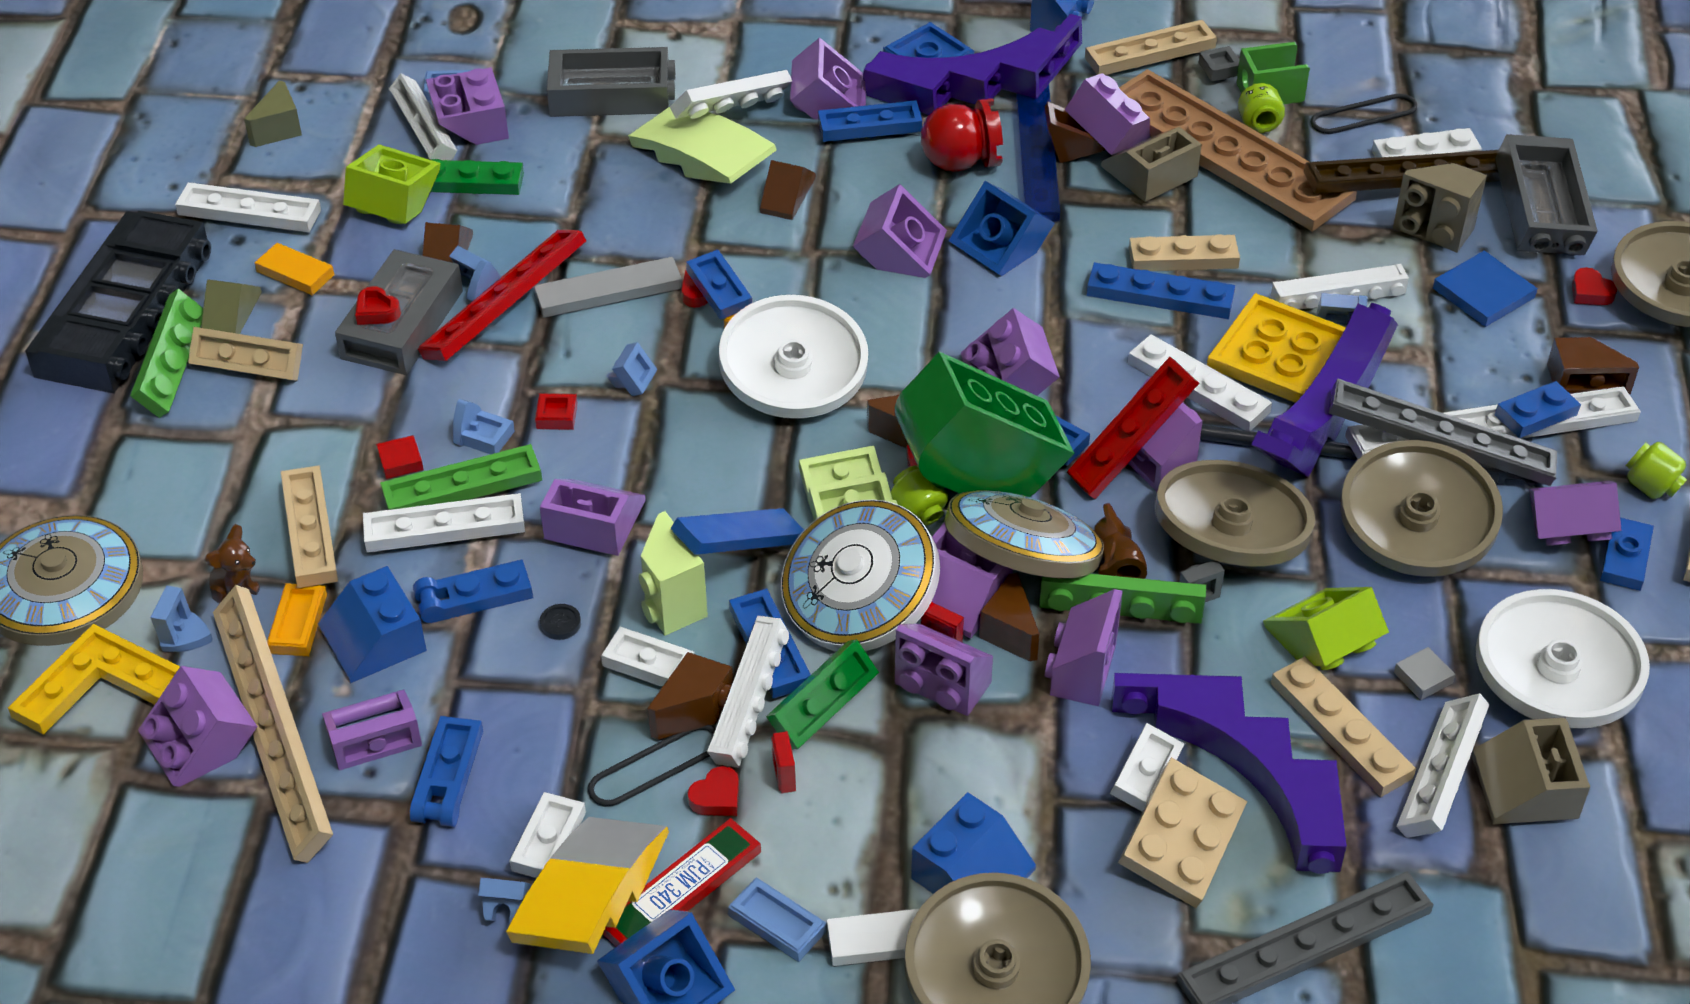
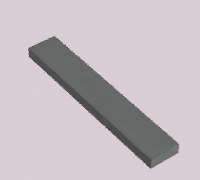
M1337 379L1332 387L1329 414L1408 440L1440 443L1461 451L1478 463L1551 486L1556 478L1557 451L1341 379Z
M1406 871L1181 971L1177 975L1176 982L1191 1004H1232L1429 915L1434 904L1409 872Z

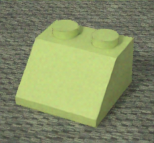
M666 511L659 513L656 517L641 554L642 573L638 576L645 594V600L641 602L643 613L648 622L651 624L656 623L665 636L708 617L704 562L699 555H694L672 532L671 527L674 522Z

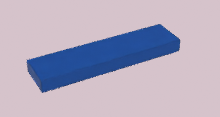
M783 508L677 517L671 527L672 532L694 555L793 545L804 531Z

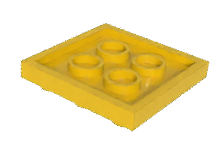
M1255 293L1208 356L1207 366L1221 374L1296 403L1322 370L1346 327Z

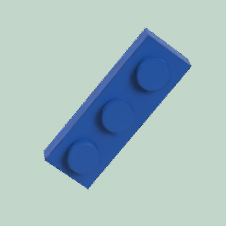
M917 100L818 110V123L823 142L921 132L923 122Z
M767 588L729 600L730 612L746 645L757 616L781 618L783 621ZM790 632L786 645H783L780 653V664L778 667H775L772 675L773 683L769 692L773 699L792 693L811 675Z

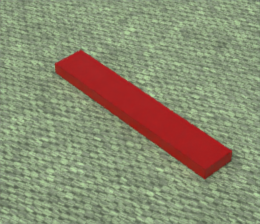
M557 230L422 343L418 348L422 358L425 360L447 361L586 242L583 232L579 230Z

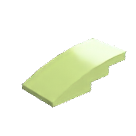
M670 107L628 135L632 147L654 150L658 162L681 165L685 177L730 184L777 151L774 143L749 128L723 116L707 112L696 119H691L690 116L675 119Z
M874 446L799 460L798 467L814 521L824 513L854 501L883 500L897 504V501L892 499L886 474L881 472Z

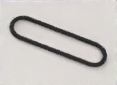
M1391 94L1318 112L1311 117L1310 123L1316 131L1321 133H1337L1412 114L1417 109V102L1406 94ZM1396 98L1408 100L1412 104V108L1406 111L1331 129L1322 128L1315 122L1321 116Z
M707 725L702 728L672 735L598 773L588 784L590 798L602 806L620 804L710 757L706 751L611 800L599 798L594 792V786L600 779L693 731L707 730L714 734L716 728L712 725Z

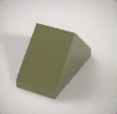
M280 80L244 118L250 146L258 147L302 136L296 106L286 83Z
M207 279L201 328L240 334L262 293L261 287Z

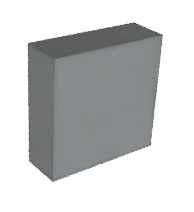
M1429 647L1396 663L1394 673L1420 700L1453 684L1455 673Z

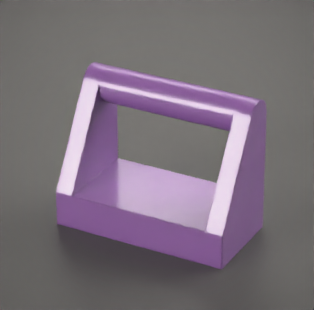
M404 689L322 713L339 771L422 746L417 719ZM401 708V711L390 713L384 716H380L374 719L346 726L340 729L336 728L337 726L343 724H347L360 719H364L387 711Z

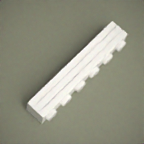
M400 73L389 90L424 147L429 159L452 160L457 153V149L444 127L439 125L434 110L416 80Z
M1402 264L1277 281L1272 283L1270 299L1300 310L1318 307L1321 293L1367 296L1368 299L1399 296L1406 294L1409 277Z
M757 616L719 722L707 750L716 765L739 768L742 758H745L748 753L747 744L750 736L756 731L758 714L764 709V697L767 689L769 690L772 686V675L775 667H778L780 664V653L783 645H786L789 639V632L781 618Z

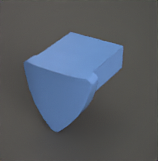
M457 246L449 256L453 263L459 264L461 275L471 280L467 292V299L470 301H474L501 278L491 262L460 246Z
M1321 293L1317 316L1339 325H1347L1358 303L1367 307L1368 297Z
M459 399L453 419V443L488 454L498 453L515 432L513 421L482 411L477 404Z
M166 585L150 617L160 641L161 650L164 652H181L211 643L213 638L210 630L200 617L190 611L182 588Z

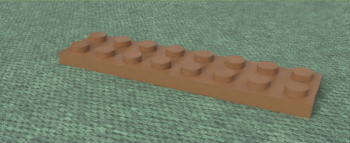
M1148 69L1119 87L1128 98L1138 102L1142 107V111L1150 118L1151 137L1177 127L1182 128L1202 144L1200 166L1312 232L1356 200L1357 191L1315 194L1303 172L1306 162H1309L1308 160Z

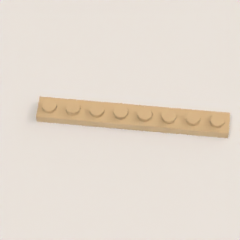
M235 585L213 611V615L242 704L258 726L253 733V737L293 859L308 863L333 836V832L249 589Z

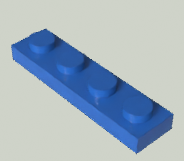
M1094 262L1087 285V296L1229 319L1236 285Z

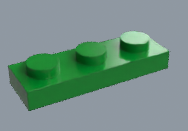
M432 159V161L440 163V170L430 192L520 194L524 176L523 163Z
M857 639L847 641L766 717L777 733L788 731L792 750L799 749L865 687L879 671Z

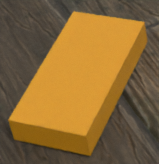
M278 242L254 262L256 272L310 295H314L335 275L332 265Z
M285 583L267 640L271 654L309 657L327 597L325 585L297 588V584Z

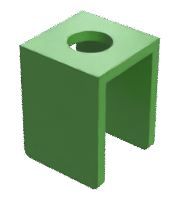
M1295 42L1241 48L1236 81L1240 92L1242 93L1253 84L1265 83L1277 89L1283 104L1303 102L1306 96L1310 68L1307 64L1295 66L1297 44Z

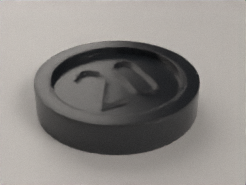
M568 604L552 605L545 609L540 616L541 630L545 636L551 639H568L574 636L581 627L580 613L575 607Z

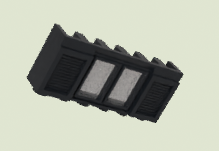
M126 211L25 350L33 377L115 394L123 380L128 378L138 358L145 353L147 345L153 338L169 294L178 288L184 292L187 286L194 281L195 275L204 261L209 259L211 243L207 239L204 223L145 211H138L137 213Z

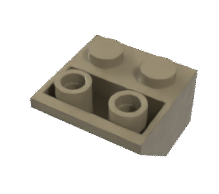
M1177 127L1153 136L1103 160L1101 167L1146 202L1198 177L1202 144L1182 128Z
M1455 163L1406 170L1403 175L1393 229L1458 253L1475 228L1487 175Z
M1566 717L1523 720L1472 750L1471 755L1493 824L1580 818L1590 790V784Z

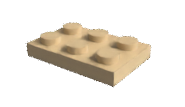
M1171 757L1165 765L1118 863L1197 908L1207 892L1247 801Z

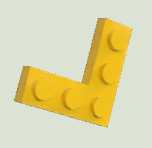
M92 624L8 707L12 719L44 735L100 678L155 705L180 666Z

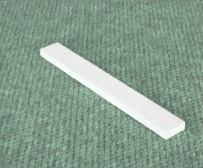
M1624 386L1574 393L1571 395L1581 404L1577 416L1522 438L1638 421L1641 411ZM1497 405L1444 412V414L1517 437L1494 415ZM1363 424L1348 426L1345 434L1357 459H1360L1364 454L1381 445L1408 440Z

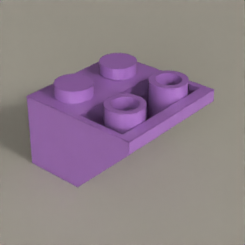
M492 67L485 69L477 68L468 72L440 75L436 78L426 79L439 125L475 145L509 139L505 106Z
M1012 308L1001 319H998L988 330L960 352L964 363L1036 396L1060 377L1043 327L1015 308Z
M1182 403L1128 464L1157 492L1161 480L1169 471L1183 464L1197 461L1203 421L1196 411Z
M554 479L540 505L544 539L618 556L642 509L645 495L575 479Z
M944 522L932 536L940 560L939 582L932 602L963 616V635L972 638L980 628L981 610L1006 578L1013 574V569L985 559L963 546L949 533Z
M900 624L896 629L895 684L910 693H917L935 701L945 709L955 710L968 716L992 682L993 656L924 625Z
M180 666L138 731L172 785L181 787L236 759L258 726L221 672Z

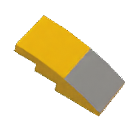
M588 817L561 844L528 890L506 930L511 942L594 954L605 927L616 928L627 902H638L668 836V827Z

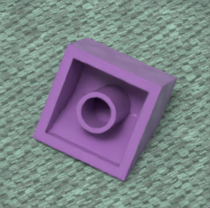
M820 37L792 60L790 101L799 111L807 113L813 119H818V110L866 106V87L863 80V72Z
M1103 73L1085 79L1064 109L1111 155L1128 149L1150 137V118L1142 111L1140 104L1128 98L1118 88L1116 81Z
M899 184L870 202L853 247L877 270L926 278L931 275L947 230Z
M1601 481L1529 489L1536 537L1538 539L1546 538V545L1571 543L1570 536L1587 534V541L1612 539V532L1622 531L1616 482Z
M1114 589L1071 607L1067 622H1059L1054 646L1059 647L1057 654H1049L1045 669V677L1051 678L1050 696L1099 706L1117 644L1123 591Z

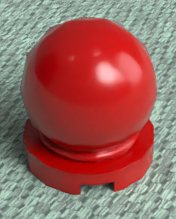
M992 98L977 100L974 110L959 104H947L936 108L927 116L921 128V145L925 156L935 166L945 171L959 172L971 168L979 159L982 160L987 168L1001 166L1003 158L1002 156H997L996 146L1003 145V136L999 112L991 111L990 109L994 105V100Z

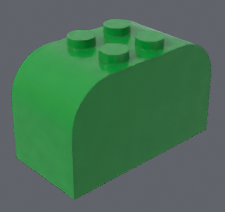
M940 351L900 393L895 404V416L921 474L936 487H946L959 494L968 491L989 490L1030 497L1075 454L1047 400Z

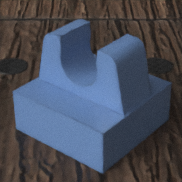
M636 342L626 345L612 368L614 372L608 373L607 378L615 388H626L631 396H636L644 393L657 368L640 344Z
M481 878L478 896H481L483 900V916L485 920L495 921L497 909L501 905L506 904L510 908L509 923H511L532 884Z

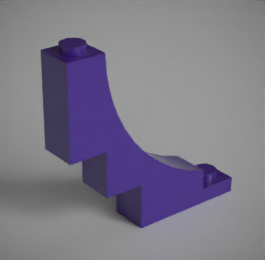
M1069 14L1054 31L1037 28L1028 35L1006 45L964 56L922 58L880 51L871 62L866 64L863 70L866 96L888 103L917 100L920 112L928 115L936 108L944 106L950 98L976 104L977 100L993 99L1001 89L1037 99L1081 46L1082 17Z
M1373 302L1370 303L1369 307L1358 303L1336 347L1313 383L1290 409L1274 418L1267 434L1258 430L1252 446L1274 463L1309 477L1327 438L1335 441L1345 421L1344 418L1329 414L1332 387L1337 379H1341L1369 388L1398 326L1394 318L1390 316L1392 311Z
M1114 673L1111 698L1112 712L1129 714L1153 713L1155 728L1206 750L1243 775L1267 800L1280 820L1292 849L1296 871H1311L1317 874L1341 872L1347 845L1337 761L1293 759L1288 718L1245 716L1242 676Z

